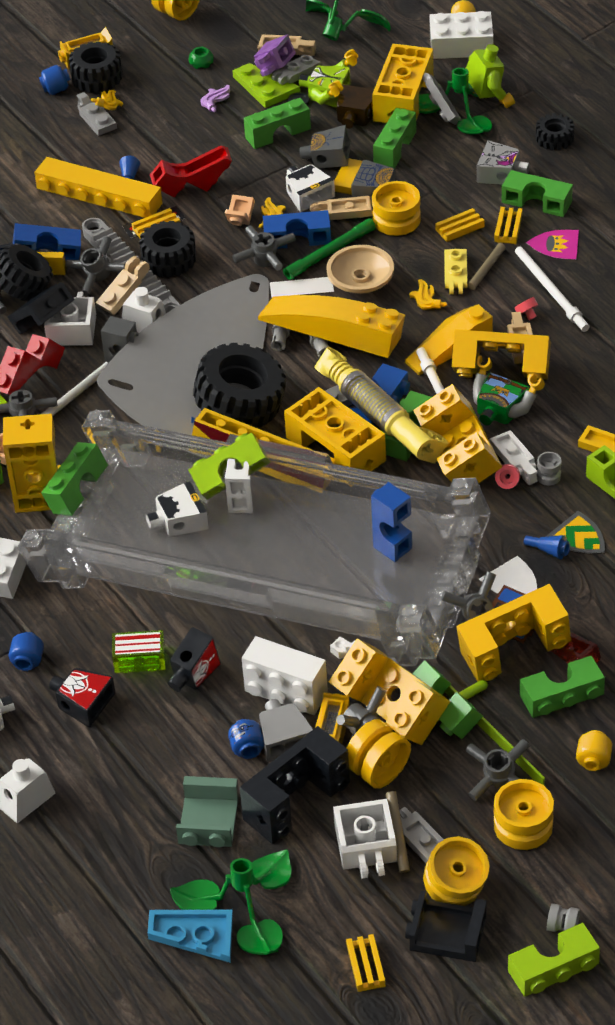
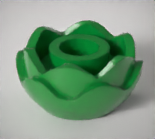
M197 47L189 55V63L195 69H206L214 60L213 53L206 47Z

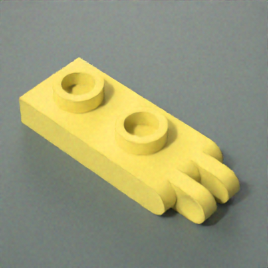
M444 249L445 289H449V295H454V288H458V294H463V288H467V249Z

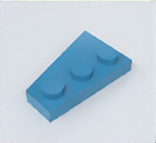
M149 910L147 932L149 940L231 963L233 910Z

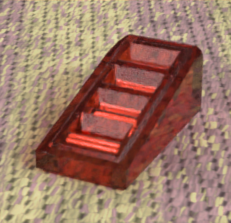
M571 632L570 642L560 649L551 650L567 663L588 656H592L596 663L601 659L597 644Z

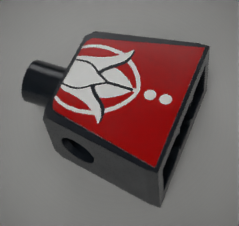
M194 627L189 630L170 659L174 675L167 683L176 692H180L185 685L198 689L221 664L212 636Z
M80 668L73 669L66 679L57 675L53 676L49 684V689L56 692L58 708L87 727H91L115 695L112 676Z

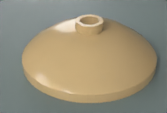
M371 245L345 247L334 253L327 263V276L330 282L337 288L349 293L362 294L376 291L385 286L394 274V262L391 256L384 250Z

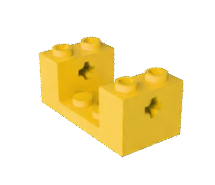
M392 44L372 94L373 121L387 123L396 108L416 112L417 120L419 115V91L422 87L427 88L423 75L429 73L434 76L433 48Z
M455 329L452 368L455 373L459 374V377L472 378L473 374L479 372L477 358L480 356L481 347H484V351L498 352V348L508 349L507 352L521 353L524 350L522 368L524 378L528 379L534 373L537 376L534 383H537L540 377L548 380L551 348L549 336Z
M453 384L413 410L422 428L432 430L448 441L449 444L441 456L436 459L444 475L462 494L502 468L470 402Z
M320 387L284 411L286 438L304 447H307L315 440L334 453L335 474L350 485L355 484L386 461L385 433Z
M40 414L3 417V449L15 513L51 510L41 492L61 466L57 465L55 454L53 415Z
M550 584L456 626L460 652L477 682L480 680H493L502 673L498 646H502L517 635L523 636L531 629H535L548 652L553 649H560L571 641L569 615Z
M358 638L328 681L345 695L362 702L366 706H368L377 686L384 688L386 693L376 713L385 719V723L395 732L420 745L424 743L451 702L379 649ZM399 688L401 691L400 698L397 701H392L391 694L393 690Z

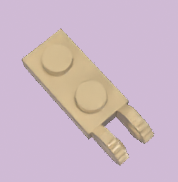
M370 196L328 199L327 201L313 202L310 205L311 212L328 210L329 220L372 216Z
M136 256L129 258V261L125 263V269L119 273L96 301L98 307L115 315L131 293L142 283V279L150 269L149 264L145 261L140 263V259Z

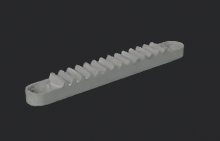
M89 218L82 223L83 235L94 248L99 249L104 236L112 239L105 255L109 262L126 263L129 261V258L135 257L134 251H131L130 247L126 246L124 241L122 242L121 237H118L117 233L113 232V229L109 228L101 219ZM93 227L98 228L97 230H88ZM149 270L138 287H145L148 289V295L160 298L163 301L166 313L179 306L180 304L171 295L170 290H167L166 286L162 285L161 280H158L156 275L153 276L152 271Z

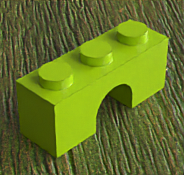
M252 432L238 436L233 444L228 447L222 446L215 450L214 455L207 459L202 458L196 461L193 467L188 470L201 495L207 500L226 489L224 472L228 459H235V463H240L243 468L244 462L247 461L249 464V475L271 463L259 440Z
M604 445L587 456L586 477L614 499L615 452Z
M584 923L558 933V951L560 954L555 957L541 955L534 945L508 955V972L524 997L532 993H540L552 984L564 982L571 976L582 971H589L599 964L600 947Z

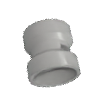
M544 452L538 456L537 479L543 485H555L561 479L560 469L562 460L557 453Z
M552 903L548 914L547 931H565L578 925L580 909L573 907L564 909L561 905Z

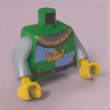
M480 355L477 358V365L480 370L479 373H476L472 389L473 400L477 405V413L480 415V422L487 426L491 425L493 421L508 424L514 418L527 414L537 396L535 394L536 391L544 388V380L540 377L539 381L534 384L537 376L533 373L528 377V383L531 386L529 387L491 372L486 375V371L492 368V361L489 357L488 363L481 365L482 356Z

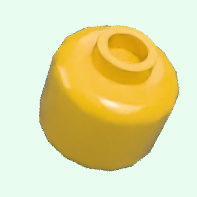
M597 730L583 734L579 738L576 752L578 763L589 771L606 768L610 763L613 744L610 738Z

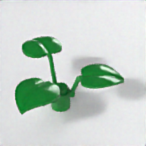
M335 0L333 8L321 1H306V12L321 11L329 13L322 35L330 40L337 41L340 32H345L347 26L357 16L366 21L379 24L388 29L389 32L391 30L389 21L379 13L361 9V11H356L343 25V20L335 17L339 13L337 11L339 0Z
M465 68L453 69L452 81H448L445 94L448 96L451 87L455 93H463L467 119L458 121V130L466 134H479L491 131L492 123L487 117L482 115L471 117L467 94L479 96L469 83V71ZM430 94L419 95V113L427 114L440 110L439 105H435L431 101Z
M289 851L275 852L253 862L245 858L235 859L230 864V874L225 876L226 881L221 891L213 881L202 879L170 888L171 896L181 910H216V901L223 899L231 883L235 890L245 892L252 924L239 929L237 933L239 947L252 954L268 955L269 953H275L280 949L283 942L282 929L271 919L256 922L250 887L252 884H260L265 889H276L286 885L290 881L292 873Z

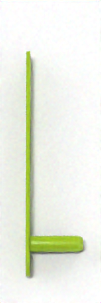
M480 680L460 692H457L450 685L445 692L450 698L457 692L465 699H469L487 689L488 683L485 680ZM484 717L478 721L477 725L503 750L509 753L514 748ZM521 755L515 762L534 781L544 785L545 777Z

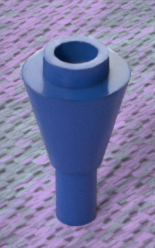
M129 155L120 159L119 164L122 177L134 179L141 164L136 157Z
M526 535L524 538V545L537 547L560 560L570 550V542L567 541L566 535L540 538Z

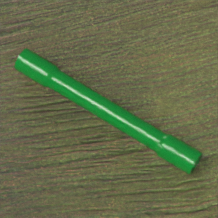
M371 218L364 220L335 240L303 259H299L283 269L285 277L288 280L295 278L309 267L354 240L376 229L374 221Z

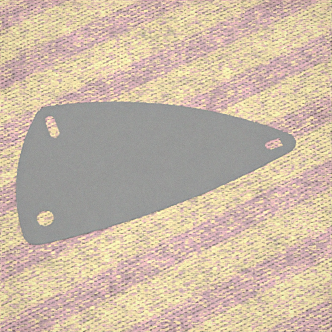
M252 274L204 292L164 314L143 329L139 336H135L133 343L129 341L98 375V386L121 410L151 432L189 451L211 457L214 455V451L191 443L194 423H191V417L196 419L201 413V408L197 406L193 396L198 366L203 355L207 354L214 347L217 349V346L222 344L227 346L230 343H238V345L245 343L250 344V347L256 348L257 346L263 350L267 322L258 320V316L269 303L268 278L261 274ZM251 281L260 283L257 292L249 290ZM114 379L128 383L133 386V389L126 390L110 385L108 381ZM228 383L239 389L250 390L249 387L242 384Z

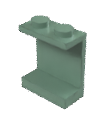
M184 776L183 788L185 799L181 824L176 825L178 844L232 847L239 800L238 779Z

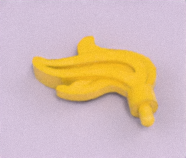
M109 90L107 94L103 91L101 98L91 99L95 105L108 110H115L117 106L123 105L122 101L116 99L115 90Z
M270 197L265 200V208L261 206V212L264 216L283 214L282 211L286 210V207L283 205L276 207L271 202ZM263 221L259 224V228H263Z
M422 279L418 280L419 291L409 293V297L415 298L418 307L421 309H441V306H447V302L432 299L434 287L430 285L428 289L427 283Z

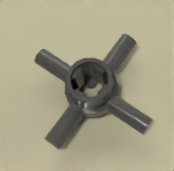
M252 225L248 226L245 231L252 239L251 248L233 254V261L238 263L254 257V262L258 266L268 267L272 265L276 271L281 270L283 264L276 257L277 248L296 241L295 235L290 233L274 239L272 234L267 232L258 233Z
M108 236L103 237L99 249L89 248L84 251L80 260H66V268L83 269L86 273L87 279L81 291L86 296L90 295L95 281L106 279L111 271L121 272L125 269V263H111L105 256L112 241Z
M23 385L19 390L11 393L8 403L0 404V414L10 413L12 417L35 415L36 409L58 406L57 397L35 400L32 393L25 390V385Z
M489 571L486 572L478 593L468 594L463 598L443 591L441 600L460 607L467 621L493 609V604L488 595L496 574ZM482 602L483 606L479 610L480 613L476 615V612L471 610L473 605L479 606Z
M377 686L367 708L358 703L350 705L343 715L337 717V724L349 728L353 737L367 722L380 719L376 711L386 690Z
M522 739L509 753L502 749H494L487 754L473 743L469 744L466 752L483 764L484 778L468 793L470 798L476 801L491 785L500 788L510 781L520 779L515 775L514 762L530 747L529 743Z

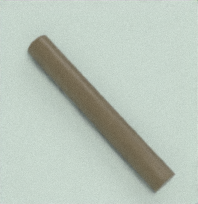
M503 243L497 244L467 285L469 289H476L506 248Z
M396 791L386 793V799L396 838L399 873H406L410 871L397 793Z

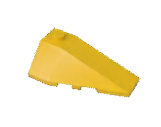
M477 304L446 318L405 360V363L419 376L423 374L420 366L421 361L416 353L420 347L425 348L429 358L434 361L436 367L452 359L455 329L493 332V316Z

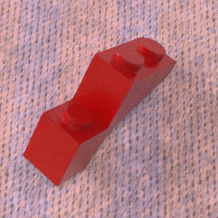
M218 146L186 163L175 164L161 160L151 172L150 177L153 185L161 187V192L175 197L179 191L183 190L186 182L208 191L212 185L216 184L220 175L229 168L232 159L227 147Z
M32 334L26 351L8 346L0 364V392L11 395V393L19 390L43 366L57 369L65 348L49 338Z

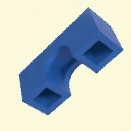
M328 210L263 216L264 232L272 234L274 239L293 233L295 236L301 235L309 240V246L326 245L331 242ZM286 244V245H283V246H281V247H278L277 249L287 248V244Z
M15 223L13 244L25 245L35 251L48 249L53 252H64L65 262L67 259L79 260L81 230Z
M388 482L383 487L375 490L371 495L373 547L396 562L412 549V531L401 523L411 515V497Z

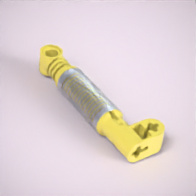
M327 347L314 366L315 369L334 381L339 386V391L384 433L394 436L418 459L436 463V458L447 447L448 441L432 430L417 426L410 419L409 413L364 372L354 369L346 362V357L340 352Z

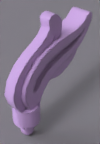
M229 85L219 90L208 89L209 93L200 100L201 106L215 113L217 111L215 103L229 98Z

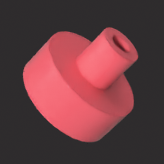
M532 297L520 303L514 309L516 312H521V315L525 314L530 321L537 317L533 309L538 306V303Z
M512 464L502 465V468L495 473V481L503 489L515 487L520 480V472Z

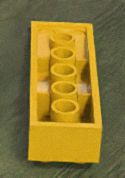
M320 295L272 297L258 316V320L385 358L390 356L401 339L405 314L399 313L395 309L378 307L374 303Z

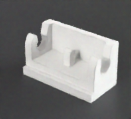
M228 459L225 485L228 513L253 514L251 479L247 461L244 462V468L241 470L235 469V459Z

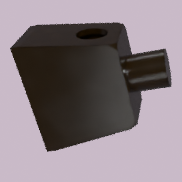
M342 84L344 89L340 91L338 97L337 120L342 125H346L347 129H351L354 125L366 126L373 118L372 94L374 89Z

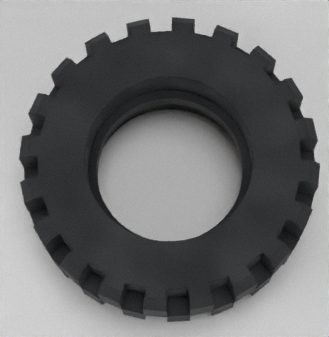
M230 343L227 346L222 344L217 346V349L214 347L201 358L194 382L193 396L201 411L207 408L255 428L257 426L261 427L272 421L279 412L286 388L285 372L281 369L280 363L277 360H273L274 358L270 353H264L257 346L253 348L250 347V344L245 343L243 345ZM228 383L242 384L249 387L250 390L239 389Z

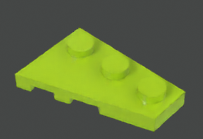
M251 63L232 70L233 78L264 108L288 99L293 93L300 92V86L294 83L287 82L282 85L278 81L272 80V73L262 77L261 70Z

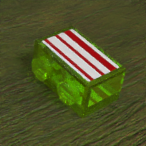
M163 630L112 633L114 672L130 673L166 670Z

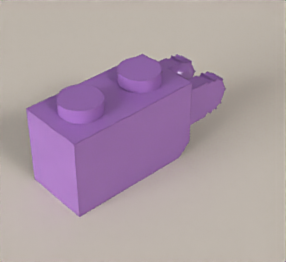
M285 35L266 42L254 55L255 64L261 70L262 77L284 67L296 54L289 36Z

